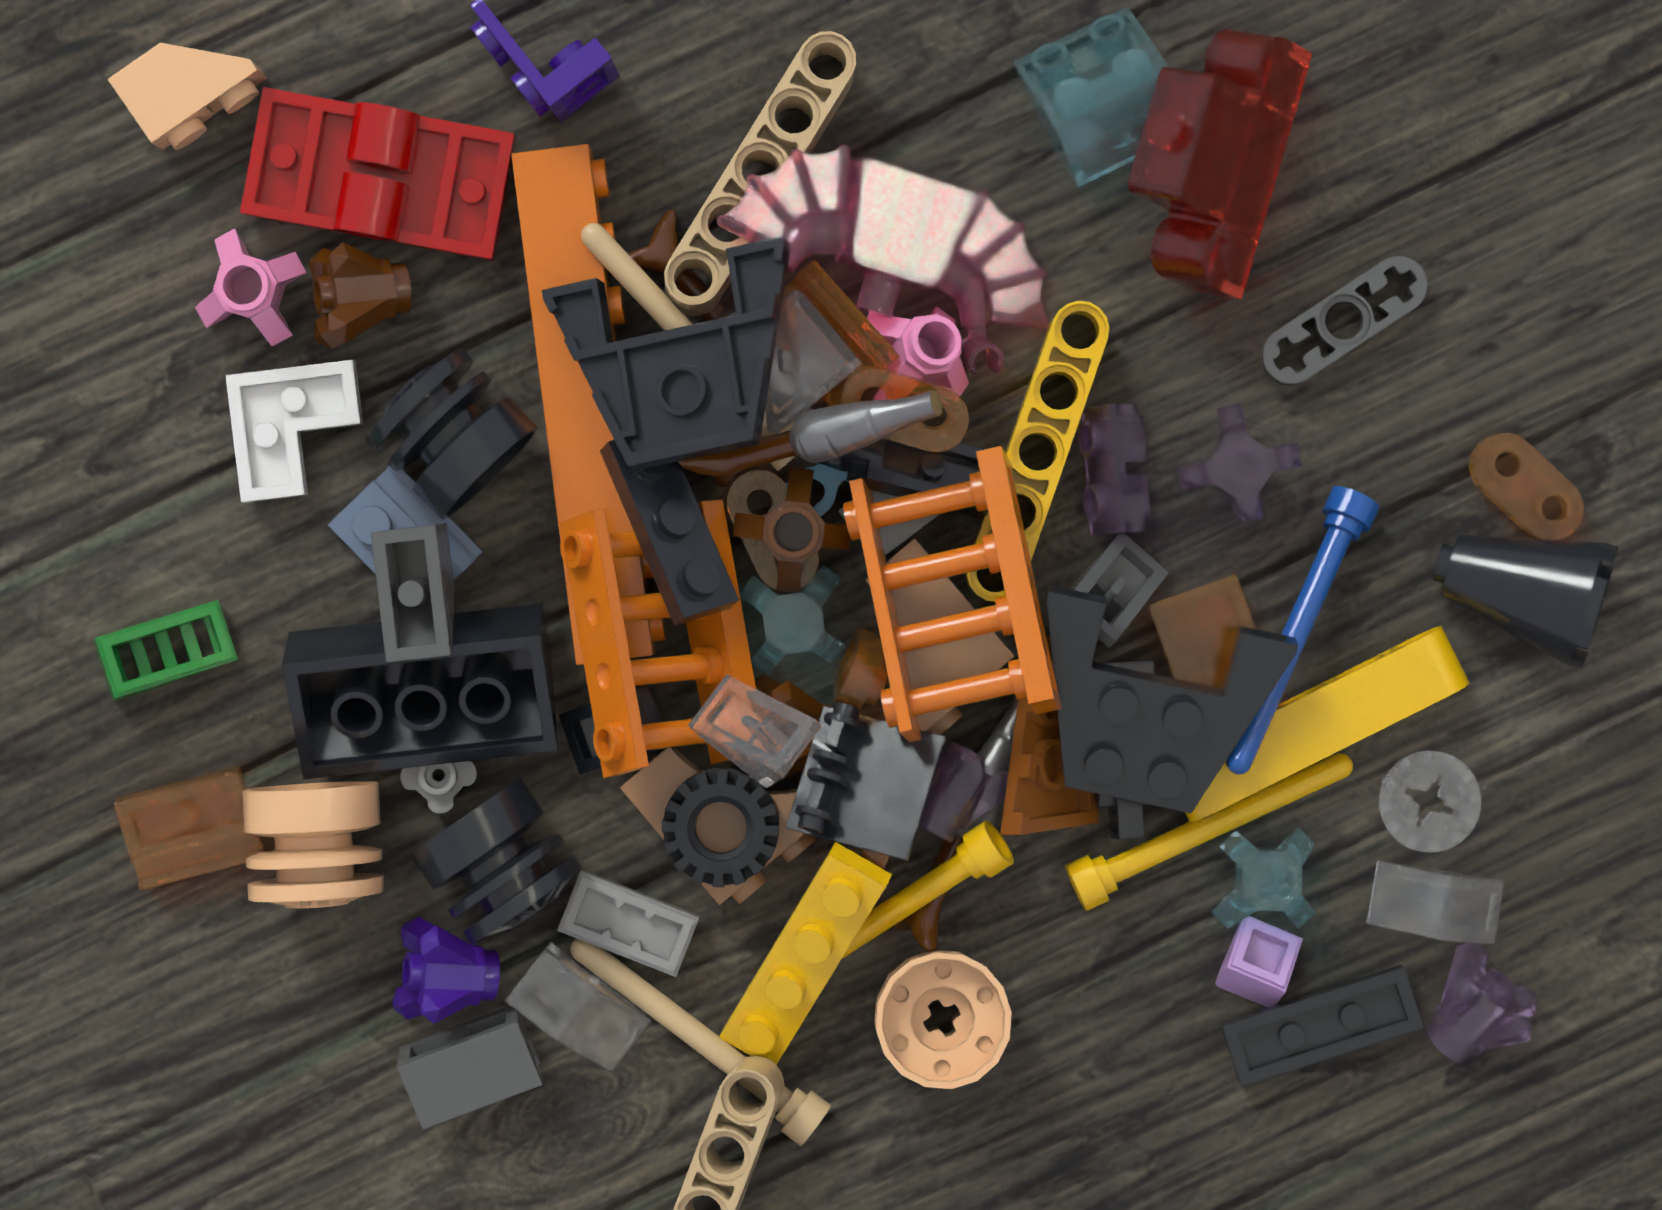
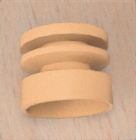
M378 782L305 783L258 787L242 791L245 833L274 837L275 841L274 850L260 852L246 858L247 868L276 870L277 877L247 884L249 901L269 902L285 906V908H320L349 904V902L361 897L379 894L384 891V875L377 873H354L355 864L376 862L383 859L382 849L365 845H354L352 840V832L366 830L381 824Z
M936 950L908 957L887 975L876 997L874 1025L884 1055L901 1075L924 1087L954 1089L978 1081L998 1064L1010 1040L1012 1012L1004 987L986 966L957 951ZM939 1000L944 1007H949L953 1004L957 1006L959 1013L951 1018L954 1029L950 1032L943 1034L937 1026L928 1030L924 1026L923 1021L931 1016L928 1005L932 1001Z

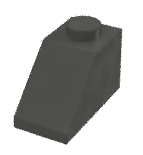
M447 523L371 532L386 662L453 655L454 579Z

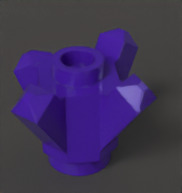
M419 916L402 926V946L413 952H406L403 959L402 987L396 988L392 1002L396 1012L407 1020L423 1015L435 1024L468 1005L478 1006L480 1001H493L496 998L500 981V960L496 950H486L478 944L471 945Z

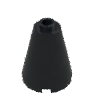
M1459 535L1455 546L1442 545L1432 580L1443 583L1441 596L1566 665L1583 669L1588 652L1576 649V647L1588 650L1591 636H1594L1614 568L1601 563L1602 560L1613 563L1619 547L1604 542Z

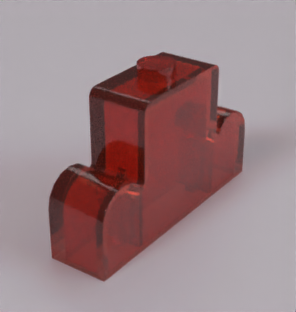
M1224 29L1218 32L1211 40L1205 58V73L1166 66L1160 70L1129 176L1128 189L1131 193L1157 204L1169 212L1168 217L1164 218L1157 227L1151 247L1152 264L1155 272L1161 277L1191 290L1242 300L1313 53L1286 38Z

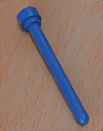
M1334 486L1323 507L1322 513L1326 516L1323 526L1327 529V532L1281 634L1296 638L1298 643L1297 652L1227 758L1226 765L1234 774H1244L1251 768L1351 540H1359L1362 532H1369L1380 508L1373 499L1358 491L1342 486Z

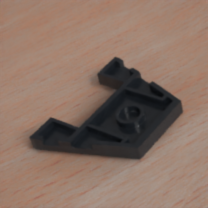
M783 236L726 248L736 311L735 315L613 342L604 282L598 278L542 290L543 300L549 312L555 316L566 338L564 342L574 361L579 363L593 391L591 395L627 466L634 470L760 444L791 252L789 241Z
M1048 585L1046 601L1052 661L1062 709L1057 711L1065 787L1192 813L1296 655L1298 648L1296 638L1239 626L1223 688L1210 687L1094 662L1093 657L1106 607V598L1100 595Z

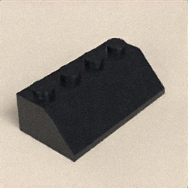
M543 603L454 613L453 655L386 662L381 622L289 632L282 668L303 780L558 751L552 661Z

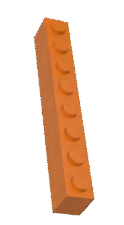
M588 144L511 153L560 542L562 538L560 523L593 509L605 508L609 533L634 531L600 453V450L606 443L614 440L591 395L593 391L579 363L574 361L564 342L566 338L555 316L549 312L542 296V290L598 278L605 283L613 342L616 341L614 325L626 323L621 285L609 287L607 269L581 240L582 229L590 223L600 224L615 239L613 222L601 223L598 198L610 196L605 159L593 160V153ZM645 556L614 558L619 595L648 594L646 578L654 577ZM563 561L576 665L584 664L568 568ZM664 618L624 622L630 658L655 655V642L666 640Z

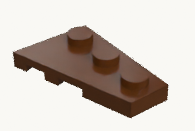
M1046 635L1052 659L1050 635ZM1027 698L1018 699L1000 835H1024L1099 823L1095 793L1065 787L1058 711L1054 710L1036 714L1028 704Z

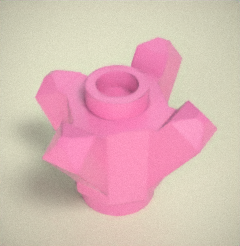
M235 228L214 239L221 262L213 288L214 291L195 307L205 327L208 328L221 322L234 313L250 318L271 346L292 336L285 318L279 311V306L285 286L307 273L296 252L270 261L251 257Z
M937 306L930 315L914 317L913 319L870 312L858 329V332L869 345L880 347L885 351L889 376L881 384L873 399L895 400L905 398L914 387L932 385L936 388L937 393L958 401L969 381L960 359L962 353L961 335L955 325L956 320Z

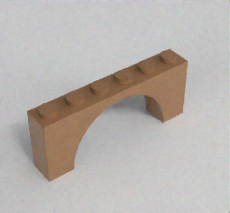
M914 538L890 558L887 564L926 556L928 553ZM948 577L892 590L899 627L975 610ZM867 578V579H866V582H867V583L869 584V586H870L869 578ZM994 632L905 652L912 690L1006 669L1005 664L1014 657ZM956 707L917 715L920 730L941 735L962 716V713ZM669 747L651 760L649 767L638 771L620 789L664 840L662 820L669 799L688 778L696 773H702L704 770L683 756L676 747ZM797 789L769 791L774 799L780 823L775 851L765 867L779 855L789 863L816 840L814 836L786 829ZM715 802L703 808L698 814L696 834L700 842L709 850L728 852L738 847L745 838L747 831L746 820L742 812L734 805L726 802ZM760 871L757 875L748 878L746 882L736 886L735 884H730L722 888L712 887L711 884L703 882L701 884L720 906L730 896L738 904L742 903L768 879Z

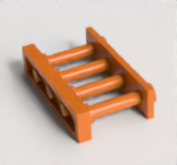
M1002 446L976 451L980 471L969 474V481L879 502H874L873 493L862 478L849 481L853 501L843 504L846 525L852 541L861 539L890 688L881 690L883 711L888 727L898 726L899 733L909 743L922 740L917 715L1015 694L1017 700L1027 698L1028 704L1036 714L1062 709L1011 464ZM976 506L978 512L988 510L993 533L982 536V543L887 564L880 532L881 527ZM989 568L991 574L1001 572L1006 596L995 598L996 605L899 627L892 590ZM1001 630L1003 636L1014 634L1019 659L1008 661L1009 668L912 690L905 652Z
M723 500L698 502V506L739 601L730 609L686 623L691 654L639 660L630 659L624 622L671 618L660 593L630 596L619 595L613 559L644 556L634 531L609 533L605 508L593 509L560 523L562 533L560 544L561 556L568 568L595 726L593 744L595 752L601 761L603 778L615 777L649 767L646 750L706 743L711 765L734 762L767 752ZM687 680L696 681L702 718L650 724L641 723L635 686Z

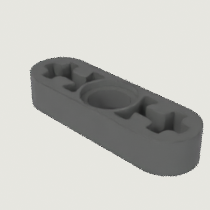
M1393 256L1378 263L1270 334L1263 342L1259 354L1263 372L1270 380L1281 385H1295L1307 380L1418 307L1427 292V278L1424 270L1416 261L1404 256ZM1390 269L1395 276L1407 273L1412 281L1405 289L1409 299L1403 303L1400 298L1394 296L1376 306L1375 308L1384 315V318L1379 322H1375L1371 306L1362 296L1355 292V289L1360 285H1364L1366 294L1369 297L1388 283L1384 275L1386 270ZM1336 303L1350 304L1356 308L1360 315V329L1350 339H1338L1327 330L1325 324L1326 313ZM1310 319L1316 337L1331 350V353L1323 358L1321 357L1319 346H1316L1299 358L1300 365L1303 368L1299 373H1295L1290 366L1279 370L1273 360L1281 353L1277 343L1284 339L1288 345L1292 346L1310 336L1311 334L1302 327V324Z

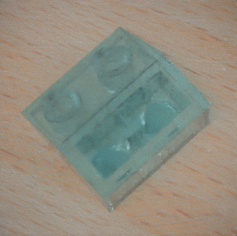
M1128 6L1110 15L1102 16L1092 24L1053 43L1042 45L1034 52L1013 62L1057 155L1078 187L1193 132L1174 73Z

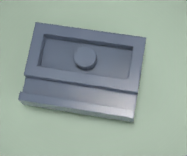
M390 466L328 524L374 573L375 565L371 532L447 523L454 582L476 559H479L485 553L451 516L441 520L412 490L416 480L405 469L397 472Z

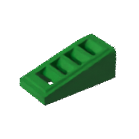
M219 600L94 639V646L113 702L238 661ZM200 620L204 621L214 654L202 657L192 623ZM176 628L179 629L189 662L180 665L177 664L167 631ZM154 636L164 670L154 673L152 672L142 641ZM126 645L130 647L139 678L129 681L127 680L117 649Z

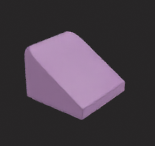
M1244 914L1215 982L1216 986L1267 1008L1276 1005L1286 993L1303 938Z

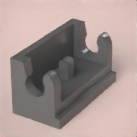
M518 1003L399 1047L397 1069L422 1130L543 1085V1079L538 1068L540 1060Z

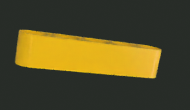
M1075 301L1068 303L1052 319L1005 452L1010 460L1016 493L1028 499L1033 508V520L1024 529L1031 560L1108 340L1109 324L1107 317L1098 306L1091 302ZM1075 314L1084 315L1094 324L1096 335L1090 347L1076 349L1064 341L1061 327L1064 319L1068 316ZM1054 374L1063 375L1071 381L1074 386L1075 397L1070 407L1056 410L1048 407L1043 402L1040 395V387L1047 376ZM1033 434L1042 435L1047 438L1054 449L1052 463L1048 468L1041 471L1031 470L1026 467L1019 456L1021 442L1025 437ZM989 513L981 521L974 544L982 543V536L993 533ZM977 571L965 573L968 587L974 595L981 599L995 602V598L1006 596L1005 589L998 592H990L984 589L978 582Z
M1438 626L1414 636L1280 703L1249 771L1241 775L1234 774L1228 769L1225 761L1193 812H1185L1189 822H1194L1214 814L1467 687L1470 682L1443 627Z

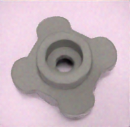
M472 761L403 768L400 779L404 788L416 790L428 800V807L431 811L446 813L453 808L454 797L463 786H470L475 782L477 769ZM436 769L444 771L445 777L442 781H436L433 778V772Z

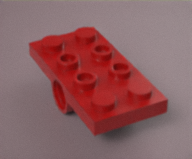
M263 87L240 213L250 217L494 261L512 165L511 153H514L517 136L511 132L424 117L408 110L366 102H356V104Z

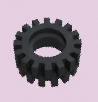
M713 768L699 774L696 773L677 788L665 808L662 832L667 855L670 854L675 862L673 865L681 873L682 871L692 877V881L699 884L703 882L711 884L712 887L724 888L725 885L735 884L736 886L746 882L748 878L757 875L765 867L775 851L779 837L780 821L774 799L757 779L741 773L740 770ZM715 802H726L734 805L742 812L746 820L747 831L744 840L738 847L728 852L709 850L700 842L696 834L698 814L703 808Z

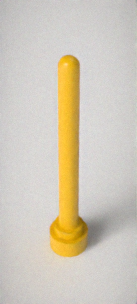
M1335 754L1214 814L1194 822H1187L1112 858L1105 860L1101 855L1091 860L1089 855H1085L1064 865L1082 907L1085 911L1091 910L1109 901L1108 894L1118 890L1116 883L1348 777L1353 770V762L1345 754Z
M985 820L963 834L964 842L956 847L957 854L873 908L843 958L971 875L975 879H979L983 875L992 878L1014 863L1013 855L1006 841L994 825Z

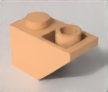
M159 43L108 78V81L152 144L162 150L170 145L175 150H179L203 135L207 130L203 122L223 108L227 114H231L254 100L259 94L255 86L266 80L267 77L259 66L247 58Z

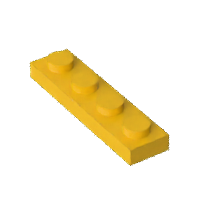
M835 842L726 1022L719 1038L750 1056L766 1057L777 1065L885 890L892 874Z

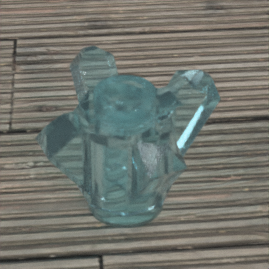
M822 565L804 591L777 594L753 575L739 593L763 614L766 641L751 659L752 664L769 676L784 655L808 651L815 653L832 664L846 645L825 630L822 605L842 578L825 565Z
M1297 828L1283 840L1278 848H1255L1237 830L1234 831L1219 847L1236 864L1235 890L1224 897L1212 913L1229 929L1258 910L1281 911L1299 929L1315 913L1302 896L1301 868L1314 848L1315 843L1300 828Z

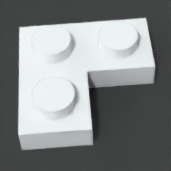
M354 360L225 375L242 503L308 495L300 432L363 424L356 361Z

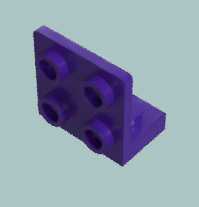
M475 0L470 4L479 18L470 28L500 67L509 60L517 67L519 71L510 79L539 117L550 110L558 121L562 123L620 77L611 56L596 37L585 46L580 40H576L563 48L549 62L553 71L546 77H543L484 1Z

